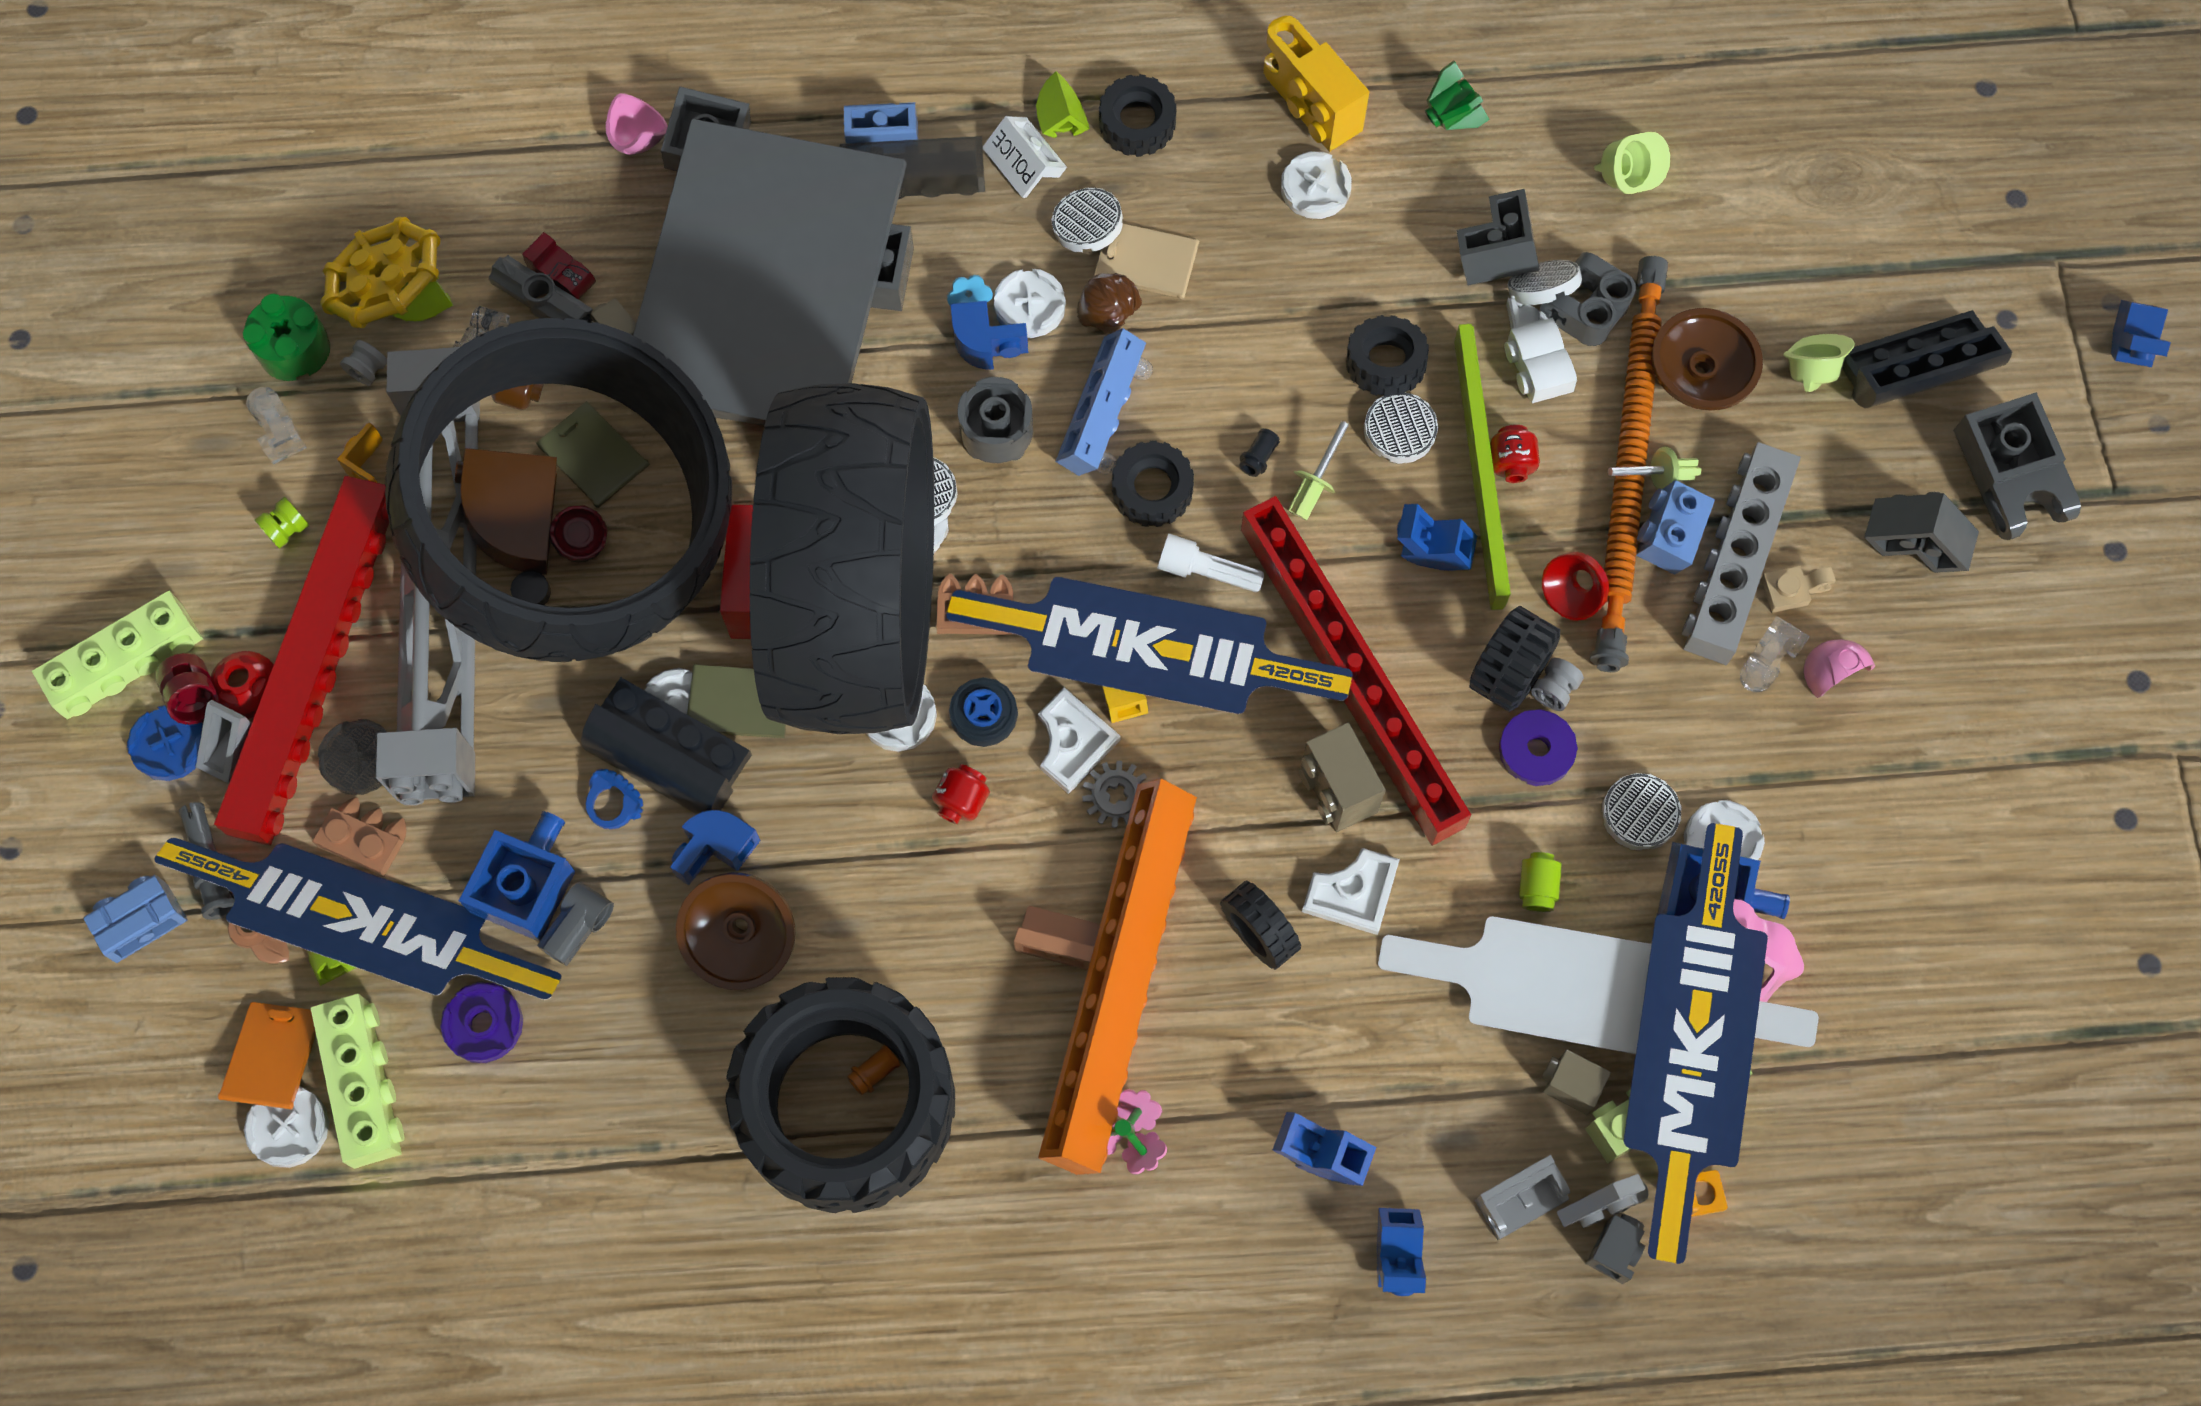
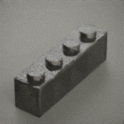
M982 136L840 144L842 148L904 159L907 166L898 199L906 196L933 198L943 194L969 196L979 192H986Z

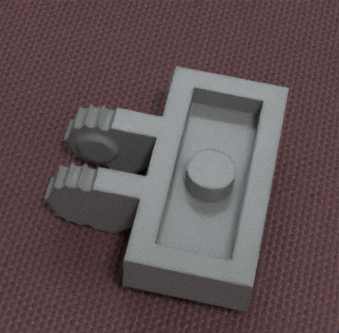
M1639 1174L1614 1182L1557 1211L1563 1227L1580 1221L1582 1227L1585 1228L1605 1219L1602 1212L1604 1210L1616 1215L1628 1210L1630 1206L1646 1201L1649 1196L1648 1186L1642 1181Z

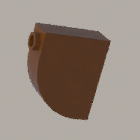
M465 448L464 461L456 462L455 483L461 484L463 516L467 529L478 547L501 565L521 572L536 571L547 575L550 527L553 519L557 480V457Z

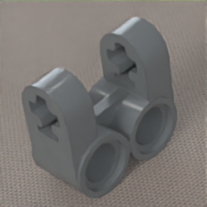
M1583 252L1575 263L1580 268L1582 276L1581 285L1591 290L1593 294L1581 304L1569 295L1565 296V293L1561 292L1555 294L1556 300H1553V302L1542 304L1540 310L1548 319L1553 318L1558 328L1573 336L1582 344L1597 346L1606 341L1612 328L1627 313L1636 291V284L1627 273L1622 272L1593 253ZM1608 293H1614L1620 298L1611 297ZM1588 319H1595L1601 324L1591 323Z

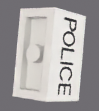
M1005 116L982 147L1022 198H1027L1042 177L1059 178L1067 168L1027 117Z

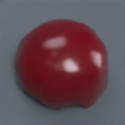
M585 505L568 506L559 512L552 521L550 527L551 544L560 556L572 562H586L597 557L604 549L607 540V525L601 515L594 509Z

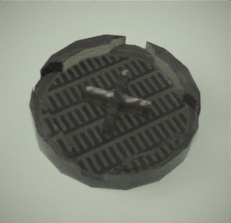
M358 719L359 721L352 722L345 721L336 725L325 735L318 748L317 757L319 758L321 775L335 790L347 795H364L382 786L376 779L377 733H385L387 731L380 724L368 719Z

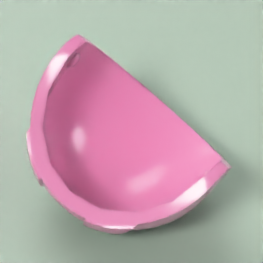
M618 94L614 97L608 110L606 135L614 149L627 155H633L653 148L664 137L668 126L660 113L646 102L631 95Z
M1844 639L1829 640L1821 643L1809 653L1804 664V677L1814 696L1820 698L1844 678L1863 668L1870 671L1874 669L1875 664L1871 655L1860 644Z

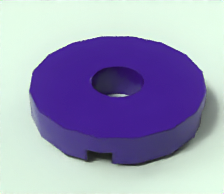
M1541 709L1524 711L1513 717L1503 729L1498 746L1501 762L1508 773L1516 779L1519 778L1522 781H1526V784L1533 786L1551 785L1564 778L1573 766L1578 750L1576 736L1569 724L1557 714ZM1535 739L1543 741L1547 745L1548 753L1544 756L1533 755L1528 749V742Z
M478 982L463 987L455 994L456 996L451 1002L445 1006L440 1025L444 1042L457 1056L469 1062L488 1063L500 1059L514 1048L521 1036L523 1015L520 1004L509 991L494 983ZM480 1013L491 1014V1026L484 1032H474L472 1029L473 1019Z

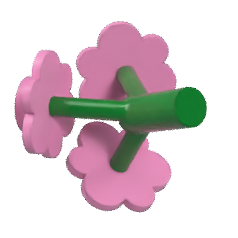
M1130 1089L1124 1090L1121 1093L1120 1104L1117 1107L1118 1116L1124 1119L1117 1121L1113 1125L1107 1149L1108 1155L1113 1154L1116 1151L1115 1143H1118L1122 1137L1127 1138L1129 1148L1122 1152V1158L1127 1162L1128 1171L1136 1175L1142 1173L1145 1169L1148 1171L1156 1169L1158 1160L1167 1153L1166 1144L1159 1140L1156 1132H1149L1146 1136L1142 1133H1134L1140 1131L1142 1127L1146 1130H1152L1156 1125L1155 1120L1162 1113V1108L1158 1102L1151 1100L1150 1094L1145 1090H1141L1138 1093Z

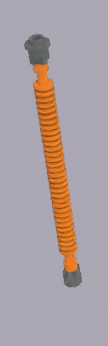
M1646 256L1639 261L1637 286L1640 287L1638 301L1642 305L1641 313L1635 315L1632 319V334L1630 336L1631 342L1629 345L1630 350L1628 354L1629 359L1627 363L1616 467L1646 466L1653 408L1652 402L1656 381L1651 362V351L1653 342L1662 326V319L1655 313L1656 306L1661 301V294L1665 291L1668 271L1667 260L1659 256ZM1645 475L1615 476L1609 521L1610 529L1608 530L1607 555L1605 556L1606 564L1604 565V571L1609 582V594L1606 601L1608 602L1607 615L1602 618V626L1597 630L1595 650L1590 654V661L1597 665L1599 670L1604 672H1618L1620 668L1627 666L1629 663V656L1626 654L1627 635H1624L1625 618L1622 617L1623 604H1627L1632 600L1631 592L1633 591L1635 557L1638 546L1637 536L1640 527Z

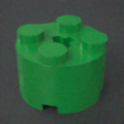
M274 293L268 294L251 311L242 332L246 344L264 370L279 380L295 381L297 380L296 377L307 373L311 376L323 367L330 354V342L326 329L313 308L307 302L297 297L280 296Z

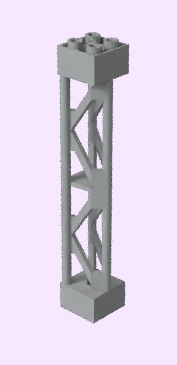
M460 347L387 352L386 392L400 415H402L411 396L423 380L445 358ZM480 401L460 413L441 432L446 441L456 497L444 527L441 530L436 529L439 537L450 550L458 528H464L463 566L475 576L476 543L465 524L461 500V484L455 483L456 462L461 461L454 422L465 421V448L478 449ZM433 445L424 460L419 474L422 496L430 520L432 510ZM401 562L397 732L377 733L376 779L397 802L404 805H420L424 803V800L439 799V801L446 803L460 802L463 800V797L475 796V639L460 631L445 619L454 663L441 697L436 702L428 700L430 603L412 582ZM456 695L461 696V733L457 728L442 729L446 725Z

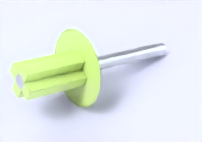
M1341 421L1314 475L1302 470L1294 471L1303 481L1288 508V511L1293 513V515L1308 520L1322 491L1326 490L1335 493L1333 487L1321 478L1349 425L1348 423Z
M1661 447L1654 453L1650 466L1611 467L1608 469V475H1651L1655 488L1663 489L1675 480H1695V476L1701 475L1702 468L1698 467L1699 460L1697 458H1677V455L1671 448Z

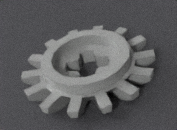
M1122 761L1116 762V770H1110L1108 763L1105 762L1102 764L1104 770L1102 775H1099L1094 769L1090 772L1096 781L1094 784L1084 782L1083 787L1092 791V795L1082 796L1083 802H1094V806L1087 810L1089 815L1098 811L1102 813L1097 821L1099 824L1102 825L1109 816L1112 817V828H1117L1118 818L1123 817L1127 825L1137 785L1141 784L1147 776L1143 773L1137 778L1134 777L1133 773L1137 766L1131 764L1128 771H1123ZM1119 785L1125 788L1124 795L1127 797V800L1125 802L1118 800L1116 804L1110 803V794L1107 793V790L1109 788L1115 790Z

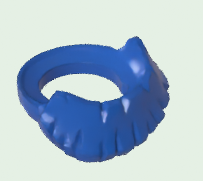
M599 769L593 773L589 780L590 791L586 798V811L589 818L595 825L604 829L621 828L631 819L641 818L643 811L641 808L643 807V800L640 798L638 790L634 789L632 783H628L627 779H624L622 775L617 774L613 770ZM611 787H617L624 794L622 811L617 818L604 821L595 812V800L601 792Z

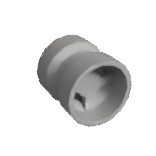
M1551 658L1545 668L1546 675L1544 678L1537 680L1531 693L1544 706L1555 711H1563L1570 701V692L1578 689L1584 676L1570 662L1561 658Z

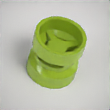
M283 497L275 504V509L272 512L263 513L255 519V522L279 549L288 543L289 537L293 533H301L309 527L306 520L286 497Z

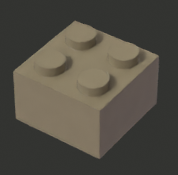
M1349 722L1306 742L1299 775L1308 791L1313 789L1320 802L1317 803V808L1323 821L1326 824L1331 823L1337 833L1377 814L1386 790Z

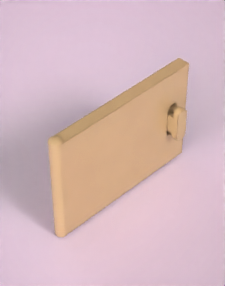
M1123 224L1121 232L1116 239L1101 249L1094 276L1101 273L1126 275L1127 278L1134 282L1137 289L1184 299L1199 240Z

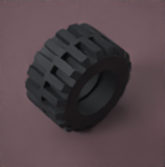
M1522 606L1516 607L1504 618L1482 652L1472 671L1469 688L1509 712L1516 709L1531 691L1555 651L1560 640V629Z

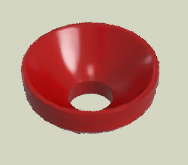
M1573 551L1561 554L1547 564L1542 575V590L1548 604L1556 613L1567 619L1578 621L1592 617L1604 606L1609 594V582L1604 569L1594 558L1582 552ZM1579 570H1584L1591 575L1593 580L1591 589H1584L1578 584L1577 572Z
M239 651L223 658L213 669L210 676L219 696V704L245 716L247 719L254 718L274 666L271 660L253 651ZM234 670H248L249 675L245 684L240 687L229 686L228 678Z

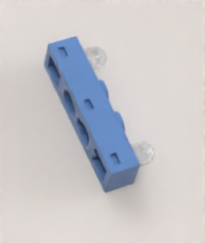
M1124 328L1104 336L1055 461L1078 476L1094 470L1103 475H1109L1113 472V467H1116L1117 460L1105 449L1109 438L1118 428L1119 419L1117 418L1121 407L1126 403L1131 394V388L1129 387L1133 377L1137 380L1145 381L1153 373L1152 364L1141 356L1146 342Z

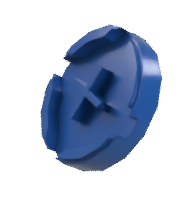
M165 705L159 706L157 710L151 713L146 712L138 718L130 730L127 748L133 764L140 772L154 780L172 781L183 778L196 769L203 723L191 725L178 723L170 717Z

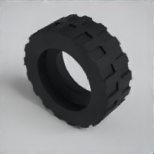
M1139 74V76L1128 75L1126 78L1115 80L1114 84L1109 85L1105 89V94L1100 99L1099 128L1100 132L1103 133V139L1112 146V149L1121 151L1124 155L1128 156L1136 155V157H1141L1145 154H1154L1158 149H1163L1168 140L1172 139L1173 130L1176 128L1177 107L1175 97L1172 92L1170 93L1167 85L1160 83L1154 77L1149 78L1146 75ZM1133 102L1146 103L1154 110L1155 119L1147 128H1129L1123 124L1120 118L1123 107Z
M1381 315L1377 316V318L1364 320L1363 324L1357 325L1354 328V333H1351L1349 337L1346 368L1347 372L1351 375L1350 379L1353 383L1356 382L1363 391L1367 390L1370 394L1376 396L1377 394L1384 395V397H1391V395L1399 396L1405 394L1408 390L1412 391L1418 383H1421L1424 373H1426L1429 344H1427L1425 333L1423 334L1420 331L1421 328L1410 323V320L1397 318V316L1393 315L1390 317ZM1391 345L1402 349L1406 358L1401 365L1384 367L1373 363L1370 360L1369 353L1373 347Z
M1150 440L1148 443H1136V446L1129 447L1122 456H1119L1116 461V467H1113L1112 472L1113 500L1115 505H1118L1119 512L1123 516L1126 515L1129 521L1140 523L1144 527H1161L1163 524L1175 522L1177 517L1182 516L1186 512V507L1190 506L1194 487L1193 469L1190 468V461L1182 455L1181 450L1171 447V444L1166 442L1158 443L1157 441ZM1158 468L1167 473L1171 480V488L1166 496L1158 500H1148L1137 493L1134 481L1136 476L1144 469Z
M1247 880L1220 901L1221 909L1233 930L1251 952L1269 968L1276 970L1301 950V942L1290 922L1271 898L1254 883H1250Z

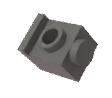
M1622 1214L1621 1217L1612 1216L1606 1221L1586 1264L1621 1284L1630 1281L1634 1272L1627 1267L1628 1265L1635 1267L1645 1249V1245L1640 1243L1645 1232L1643 1230L1644 1224L1629 1215Z

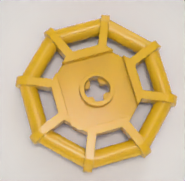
M396 217L392 223L365 232L358 230L354 233L355 238L333 262L325 264L323 268L325 290L320 305L325 313L339 316L348 321L353 328H364L370 322L397 313L404 315L408 312L407 307L430 282H435L439 276V270L436 268L437 248L441 242L439 235L434 230H425L411 223L407 217ZM409 238L417 241L410 247L406 246ZM390 239V240L387 241V242H384V243H381V244L372 246V244H375V243H378V242H381V241ZM340 282H346V289L339 292ZM355 302L359 303L358 306H354V307H351V306H350L351 304H353V303H355Z

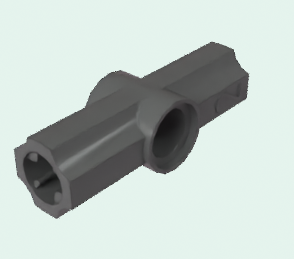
M509 255L504 258L500 257L492 266L491 274L488 277L491 284L529 307L535 317L587 320L588 323H592L593 320L590 315L593 309L557 287L548 275L535 273ZM547 294L541 299H536L539 295Z

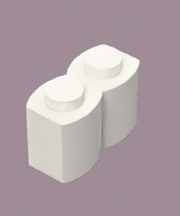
M1553 318L1510 330L1508 342L1504 344L1505 354L1509 363H1515L1520 372L1517 373L1519 390L1522 394H1527L1531 403L1574 392L1577 382L1576 373Z

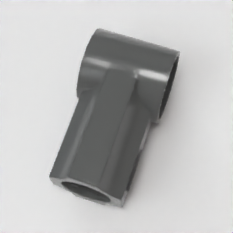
M582 882L576 883L564 897L560 907L561 913L537 946L559 963L568 966L591 932L599 931L607 922L613 911L614 903Z

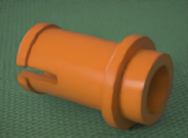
M883 1045L878 1052L858 1068L856 1066L851 1067L852 1073L847 1078L860 1095L867 1091L872 1093L874 1091L873 1086L895 1068H898L900 1064L892 1051Z

